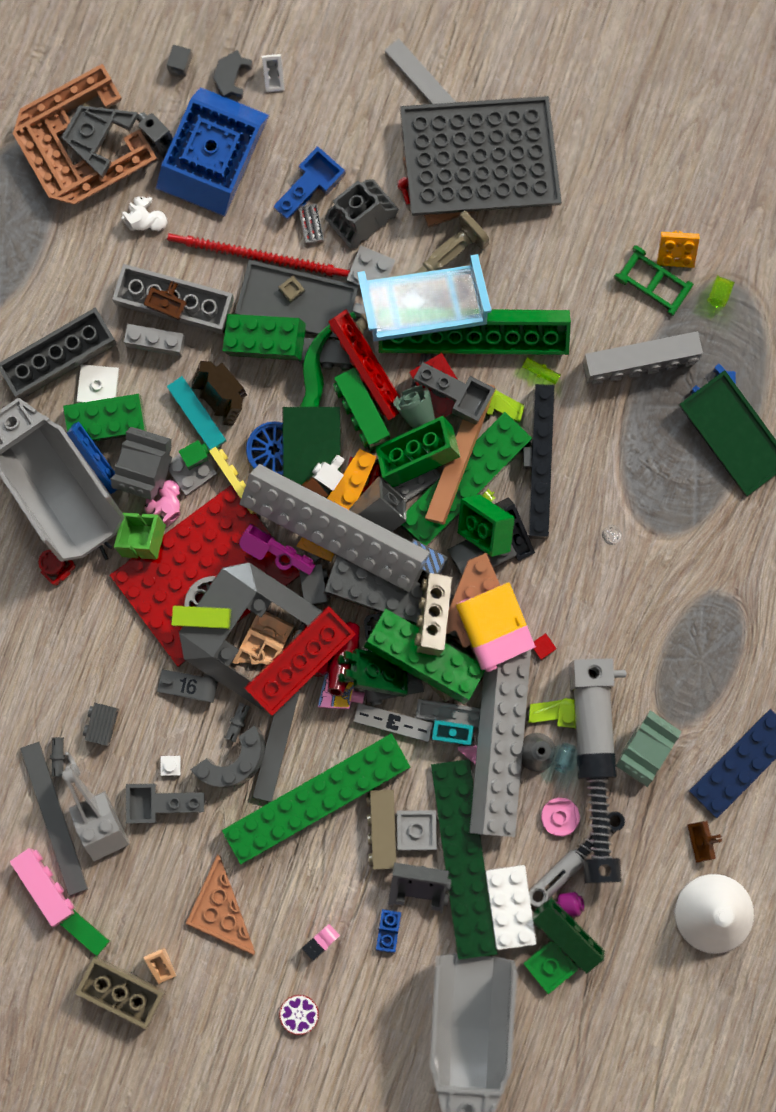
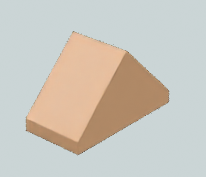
M165 948L144 957L158 984L176 976Z

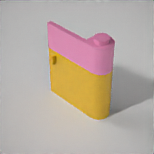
M510 582L455 604L481 670L486 669V672L492 671L497 668V664L535 648Z

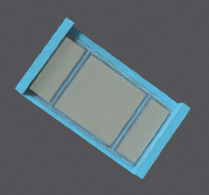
M478 254L470 255L469 266L367 281L365 271L357 272L369 331H372L373 342L486 325L487 315L492 311Z

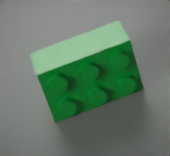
M480 494L461 498L457 533L491 557L509 553L512 543L514 517Z

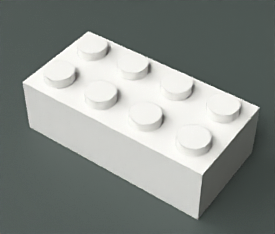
M525 865L485 870L496 949L535 945L536 939Z

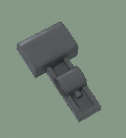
M422 362L413 380L431 389L435 395L455 401L452 414L472 424H478L495 391V388L472 376H469L465 384Z
M126 784V823H157V813L205 812L204 792L157 793V784Z

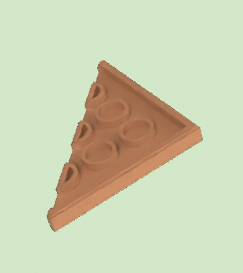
M217 855L186 924L254 955L255 950L221 856Z

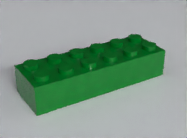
M385 609L363 647L465 705L471 698L486 669L481 670L478 661L446 643L444 651L440 656L417 652L415 636L419 633V628Z

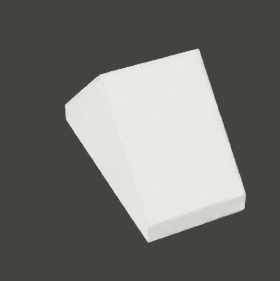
M281 54L262 56L266 92L285 90Z

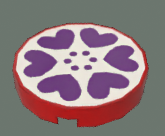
M305 995L289 997L280 1009V1021L283 1027L293 1034L310 1032L316 1026L319 1018V1010L316 1003Z

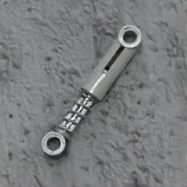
M613 811L607 815L609 820L612 816L619 818V824L616 827L611 826L610 822H608V827L611 828L608 830L609 835L615 834L625 825V818L620 812ZM592 834L588 839H585L583 844L579 845L580 847L577 850H570L529 890L531 904L541 906L584 865L583 860L588 858L587 856L590 853H593V850H591L593 842L590 841L593 839ZM558 875L559 878L545 890L544 888ZM535 891H541L543 894V898L539 902L534 901L532 898Z

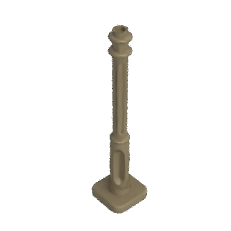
M463 211L459 215V223L462 227L460 229L461 232L443 243L427 261L423 262V266L414 274L440 270L453 261L470 243L473 244L475 242L481 249H485L489 245L488 235L468 212ZM422 281L401 284L393 290L396 303ZM388 295L373 307L375 321L379 318V308H391ZM361 313V318L355 323L362 335H364V330L368 328L366 314Z

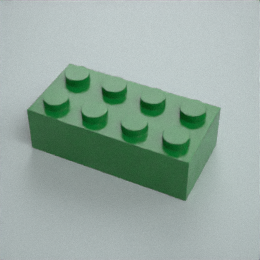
M227 314L222 351L234 357L301 361L306 323L300 318Z
M355 367L334 377L335 384H333V389L338 398L342 397V406L346 414H351L352 417L350 419L355 431H360L361 434L359 436L363 447H368L372 451L376 449V446L389 441L390 434Z
M140 394L63 406L67 432L74 423L79 421L93 442L126 437V431L131 427L147 431Z
M444 416L438 417L376 446L382 477L393 488L461 457L453 426Z

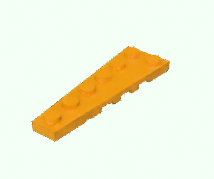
M359 449L344 471V476L327 499L349 510L359 499L377 456ZM301 537L296 546L329 562L332 561L334 553L304 537Z

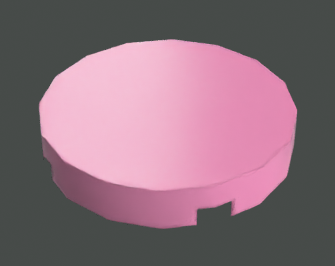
M558 797L552 799L545 804L541 811L543 827L554 836L569 835L579 824L580 814L578 808L567 798Z

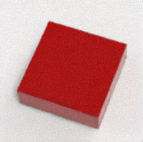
M546 633L533 641L535 645L533 650L540 660L557 649Z

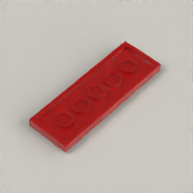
M346 309L328 321L330 329L337 335L342 349L348 353L350 362L357 368L362 382L368 386L370 395L377 401L382 415L390 420L399 413L393 401L397 396L398 398L400 396Z
M327 606L244 688L273 716L356 634Z

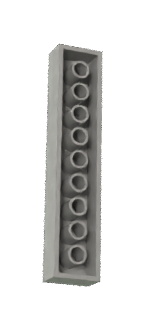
M261 464L249 475L240 505L409 593L418 582L429 556V551Z
M531 649L497 664V668L492 671L486 672L485 670L470 833L515 837Z

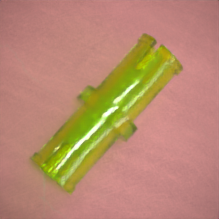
M529 357L526 358L522 368L536 374L537 378L540 379L541 377L556 385L561 374L547 368L545 364L541 365Z

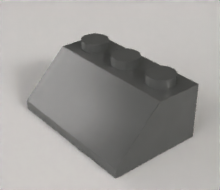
M468 540L447 549L461 577L468 560L486 553ZM512 544L509 553L493 557L487 554L493 569L510 561L517 555Z

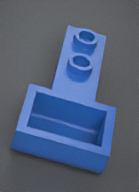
M318 146L298 166L303 175L273 206L286 220H289L300 207L307 204L312 194L318 188L325 194H329L345 175V170Z

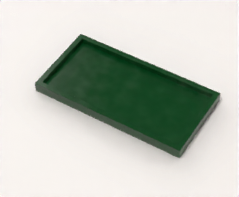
M725 370L678 404L745 497L776 475V439Z
M282 407L283 476L302 485L314 475L312 471L317 463L326 462L330 465L336 455L341 456L340 407ZM320 484L329 496L332 491Z

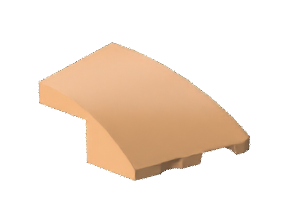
M266 611L262 617L256 615L232 663H263L268 665L282 651L294 625Z

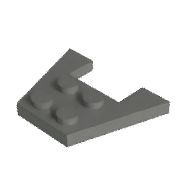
M79 105L64 131L62 139L103 179L112 162L96 153L113 124L130 131L139 115L138 112Z

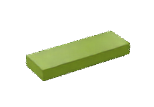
M173 606L172 626L230 629L231 609Z

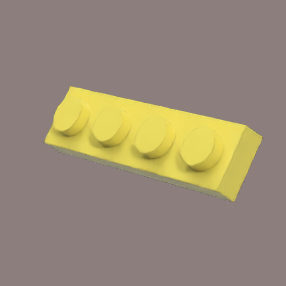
M214 447L209 452L239 497L242 498L246 483L243 480L239 481L236 476L239 473L233 464L229 466L226 461L228 456L223 449L219 450ZM248 509L252 515L257 514L256 512Z

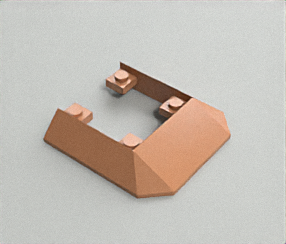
M103 64L20 108L13 135L50 199L76 205L157 160L139 129L123 138L130 153L113 161L102 179L84 160L73 165L57 137L66 130L70 123L66 113L79 107V105L99 96L107 109L122 100Z

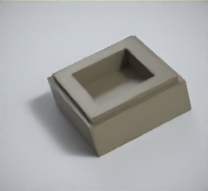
M294 276L279 286L280 291L290 303L305 292V289Z

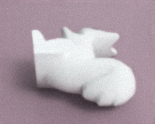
M151 197L134 198L135 205L129 203L131 213L122 212L123 216L121 219L131 231H143L151 228L152 231H160L166 227L167 218L163 212L153 211L148 213L146 210L152 203Z

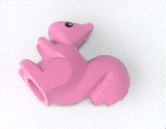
M172 480L165 481L163 488L158 489L161 499L157 502L146 498V514L162 516V521L166 524V527L178 519L181 514L179 511L180 503L177 498L180 494L178 483Z

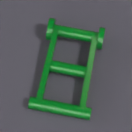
M634 245L632 248L634 253L621 273H615L614 279L623 285L631 284L669 309L667 313L674 316L694 284L690 281L685 283L647 258L645 250ZM638 259L657 271L647 288L628 276ZM663 276H666L682 287L672 305L653 293Z

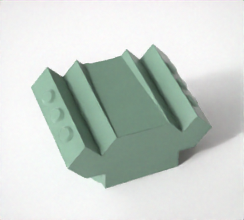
M650 710L623 749L616 766L648 787L678 740L681 731Z

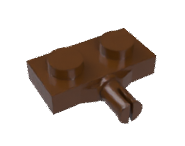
M170 281L167 291H160L151 287L144 306L180 320L187 302L174 295L178 284Z
M707 820L687 824L696 863L716 859L713 843H721L722 838H716L722 836L720 834L711 836Z

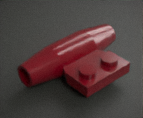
M352 622L346 624L356 635L313 676L323 677V675L329 674L328 692L333 696H342L349 683L338 682V674H344L345 669L350 670V664H338V656H344V651L352 652L355 649H359L360 627Z

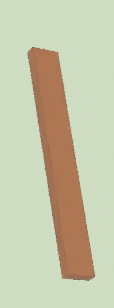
M493 395L478 424L462 420L456 435L461 457L445 464L425 517L427 521L445 524Z

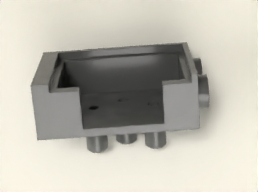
M394 862L388 905H404L405 896L432 900L431 910H437L442 913L443 905L447 906L449 894L445 893L450 891L451 879H448L449 871Z

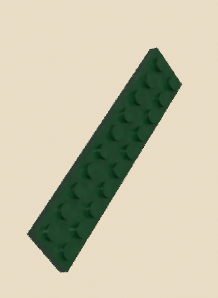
M470 760L431 764L445 869L449 871L448 879H451L449 898L458 960L496 955L497 949L480 834L470 833L474 789Z

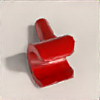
M403 177L398 181L397 186L403 193L406 205H408L410 200L405 189L408 187V180L406 177Z

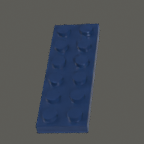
M769 709L688 790L716 819L776 759V713Z

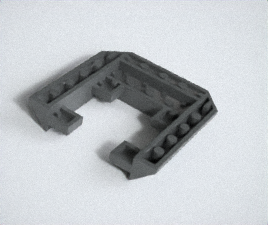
M248 562L223 567L196 606L231 609L230 629L182 627L179 631L184 660L265 711L266 709L244 688L251 679L230 666L239 649L225 640L246 608L262 617L271 602L278 605L302 621V624L293 635V639L322 610Z

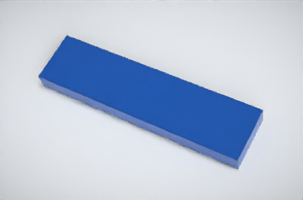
M80 422L74 423L68 430L67 435L110 494L116 492L117 489L111 486V478L115 475V471Z

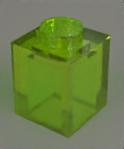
M716 276L707 301L712 306L721 308V306L725 307L735 282Z

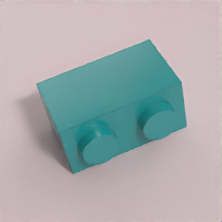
M435 720L432 740L470 746L473 726Z

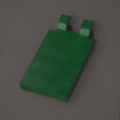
M355 649L352 652L344 651V656H338V664H350V670L345 669L344 674H338V682H353L354 688L401 697L408 695L407 671L371 651Z

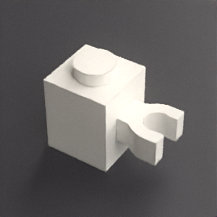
M336 455L330 465L326 462L317 463L312 471L314 473L312 477L329 490L334 491L344 476L338 471V468L345 459Z

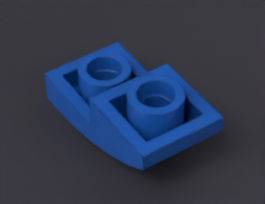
M382 909L376 951L395 954L401 912Z

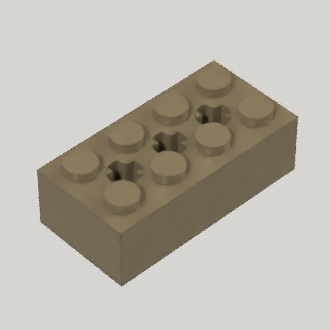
M96 956L92 959L75 994L147 1029L166 991ZM105 979L108 986L102 988L99 982ZM123 988L125 995L119 997L117 989ZM141 997L143 1004L137 1006L135 1004L137 1001H134V999Z

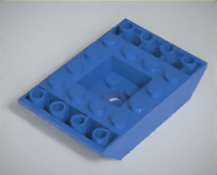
M200 87L191 97L163 160L156 189L225 217L269 115ZM210 142L217 145L213 151L206 149L207 144Z

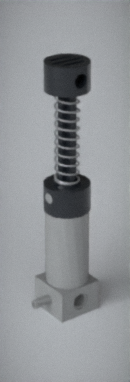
M613 658L573 660L569 664L570 691H574L578 779H586L590 783V786L587 788H590L588 796H591V801L588 803L591 804L589 811H591L592 816L589 819H592V824L589 826L592 827L590 834L593 835V839L590 840L593 842L591 850H594V855L591 856V859L583 860L585 884L622 882L620 858L609 856L612 852L609 850V846L612 843L608 839L611 837L608 834V830L611 828L608 827L610 820L607 819V815L610 812L607 811V807L610 805L606 803L609 797L606 796L608 789L605 784L608 783L609 778L617 777L611 688L614 686V678H625L627 672L626 670H614ZM588 671L593 672L594 679L589 676ZM601 866L606 870L604 876L599 872Z

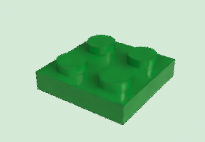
M551 941L523 962L547 994H550L579 970L571 959L562 953L560 947Z

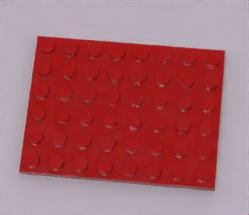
M232 485L228 486L165 533L157 559H142L138 556V558L130 559L110 574V577L177 667L185 663L186 660L183 657L179 631L183 626H172L173 606H184L186 594L196 581L208 576H217L223 567L248 562L284 586L289 585L300 576L299 571L293 565L287 570L279 569L275 563L277 556L267 551L263 559L259 560L242 550L240 539L250 523L264 532L270 533L256 514L252 515L246 507L240 505L241 498ZM286 555L281 556L282 562H290ZM204 585L201 588H199L204 591L208 590L207 585ZM204 593L197 594V603H199ZM193 602L191 603V607H196ZM246 608L245 611L242 613L239 621H241L243 618L249 615L252 611Z

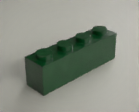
M552 897L534 910L532 919L534 925L538 929H542L547 934L548 939L553 943L555 942L560 947L562 953L574 961L578 969H582L587 974L604 961L605 950Z

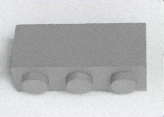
M127 324L124 343L129 348L182 357L186 338L183 333Z

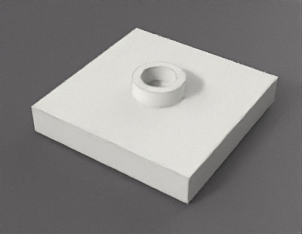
M81 365L77 403L116 397L119 368Z

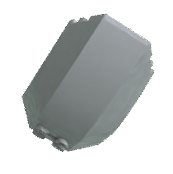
M17 398L0 410V476L43 542L60 561L83 558L114 537L125 516L64 429L20 398Z
M457 954L436 956L430 1069L442 1112L496 1111L497 1104L511 1073L517 977L516 965L513 960L497 956H482L458 960Z

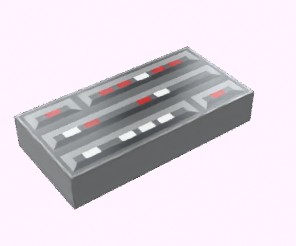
M317 204L300 207L299 213L306 245L324 241Z

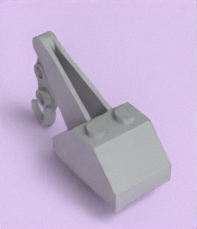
M65 752L69 764H67L62 774L76 802V805L71 806L69 811L84 848L92 860L96 861L128 846L130 842L106 791L94 796L79 779L81 773L69 752ZM72 783H75L86 800L80 801Z

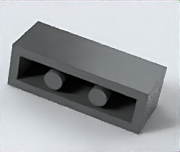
M304 338L300 364H304L305 355L314 339ZM327 340L320 354V366L324 369H333V366L341 367L342 370L354 368L348 353L342 349L340 341Z

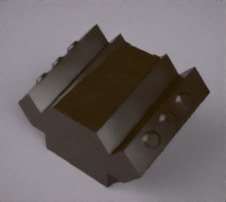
M200 361L192 378L191 389H200L199 398L204 399L212 408L214 416H223L222 425L233 426L242 410L243 398L247 396L244 387L223 363L216 367L211 361Z

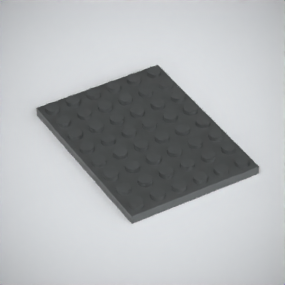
M549 96L400 106L411 216L561 205L562 200Z

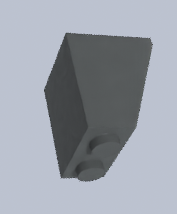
M380 476L349 509L391 532L406 522V499Z

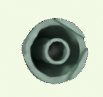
M422 385L411 387L402 392L403 396L401 398L397 396L393 401L396 410L412 429L435 419L431 395L427 387L423 388Z

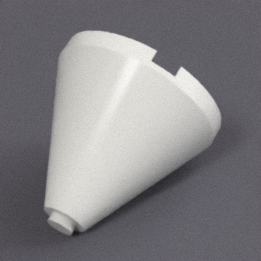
M718 874L703 875L690 881L680 892L675 908V921L682 937L694 948L707 953H724L739 946L749 935L754 920L753 904L746 890L735 880Z

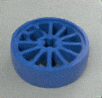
M272 421L264 423L250 434L246 444V456L253 470L258 466L256 462L266 456L268 458L263 466L266 467L269 461L273 460L272 471L276 472V460H279L283 467L282 435L276 441V430H282V422ZM273 429V441L270 440L266 432L267 430ZM264 433L265 437L268 440V443L262 441L257 437L260 434ZM257 441L264 445L265 448H254L253 444ZM277 446L279 452L272 455L270 449H274ZM253 451L265 452L256 458L252 456ZM283 470L276 472L283 476Z

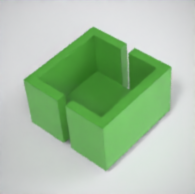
M123 513L125 518L118 529L114 548L121 557L138 558L140 556L142 559H157L166 524L159 515L142 514L140 516L138 513Z

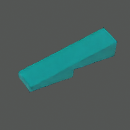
M183 376L167 386L210 450L214 447L218 448L227 442Z

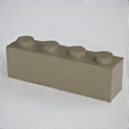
M394 790L370 791V795H367V807L371 806V814H367L368 826L372 827V834H368V846H372V853L369 854V865H373V869H393L394 862L396 863Z

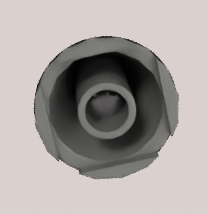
M531 733L524 737L522 765L531 771L548 769L556 758V746L552 739L542 733ZM539 747L542 749V755L538 753Z

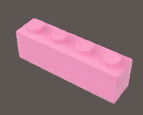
M28 848L11 860L10 863L50 925L57 927L75 914L72 910L75 907L69 898L65 899L63 896L64 890L58 882L55 883L52 879L53 873L48 866L44 867L41 860L43 858L37 850L34 851Z

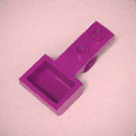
M251 523L240 539L242 550L259 560L264 558L267 551L276 555L275 563L279 569L287 570L293 565L310 575L316 565L308 556L303 555L302 557L296 553L294 548L283 546L275 541V537ZM282 555L288 556L289 559H290V562H289V563H284V562H282L281 556H282Z

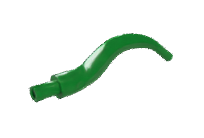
M351 312L350 315L353 320L356 319L355 313ZM330 324L316 336L305 355L303 364L305 396L300 407L320 406L324 389L320 354L324 344L333 333L330 329Z

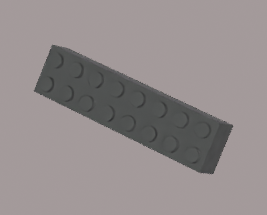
M338 555L335 557L324 594L379 613H383L387 609L417 626L418 616L421 615L419 601L423 597L421 583L417 582L409 593ZM431 593L433 598L438 599L436 594ZM450 594L449 607L454 597L453 594ZM429 611V614L432 617H436V614L434 612ZM456 630L446 634L448 637L460 640Z

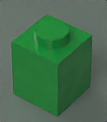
M199 440L179 450L189 470L209 460L207 454L210 452L206 444L203 443L201 445Z

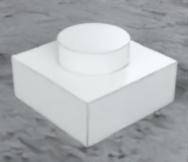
M161 756V776L181 775V756Z

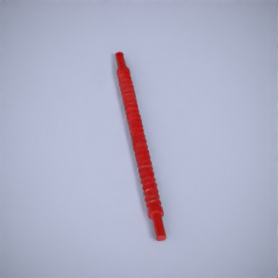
M168 233L167 241L182 243L190 248L195 246V249L200 247L201 250L205 248L206 251L210 249L211 252L216 250V253L221 251V254L226 252V255L229 253L232 256L236 254L237 257L241 255L242 258L263 260L264 263L268 261L269 264L273 262L274 265L279 263V266L284 264V267L289 265V268L294 266L295 269L299 267L300 270L304 268L305 271L326 273L327 276L348 277L350 270L336 268L332 264L326 266L325 263L320 265V262L315 264L312 261L310 263L309 260L294 259L293 256L288 258V255L283 257L282 254L278 256L277 253L273 255L272 252L267 254V251L262 253V250L257 252V249L252 251L249 248L247 250L246 247L231 246L230 243L225 245V242L220 244L219 241L215 243L214 240L210 242L209 239L204 241V238L199 240V237L195 239L191 235L185 237Z

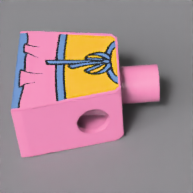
M329 674L325 675L318 704L319 708L350 710L351 702L363 704L365 693L355 691L353 682L348 683L342 696L329 694Z

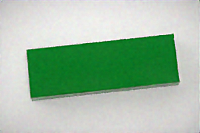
M72 909L75 914L60 923V925L94 955L98 956L110 940Z

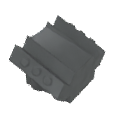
M369 179L362 183L356 181L333 200L334 205L328 209L325 219L348 247L352 249L358 248L361 241L368 240L379 228L386 226L388 219L395 218L399 209L375 180Z
M134 427L129 428L126 431V441L122 443L119 460L115 465V475L111 478L112 488L152 500L157 495L158 489L163 488L172 460L170 456L172 449L171 439Z

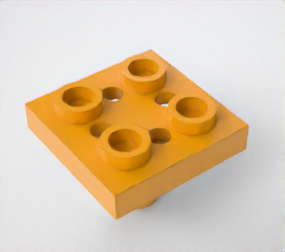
M677 230L661 232L657 264L659 266L694 268L700 239L699 234L682 233L681 231L677 233Z

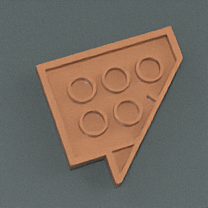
M487 553L468 560L448 610L446 634L456 630L463 648L471 645V642L455 604L500 586Z

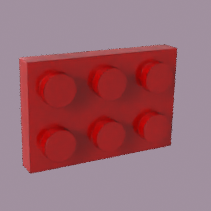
M442 353L425 362L429 366L457 379ZM420 366L409 372L413 380ZM429 389L435 417L450 415L456 402L449 398H441Z

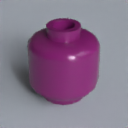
M576 892L563 893L558 896L557 903L572 918L580 917L582 911L585 910L582 896H579Z

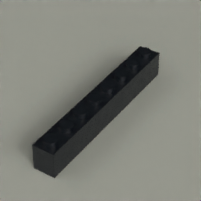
M535 384L529 539H548L555 385Z

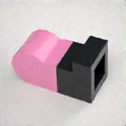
M328 924L307 942L302 949L314 961L340 935Z

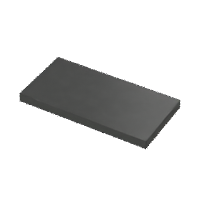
M249 260L235 314L300 318L306 323L305 332L318 335L329 325L328 321L347 309L349 313L353 312L359 286ZM294 276L305 289V292L290 303L280 291L279 286ZM332 333L329 337L339 340L337 335L334 333Z

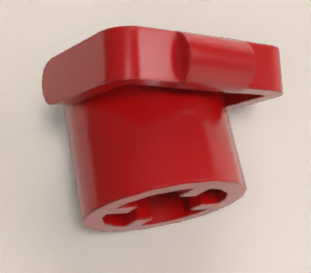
M50 549L42 552L38 560L39 567L42 570L40 573L54 586L64 581L71 574L70 572L75 569L76 564L72 560H68L71 564L66 568V561H60ZM49 576L58 577L53 581Z

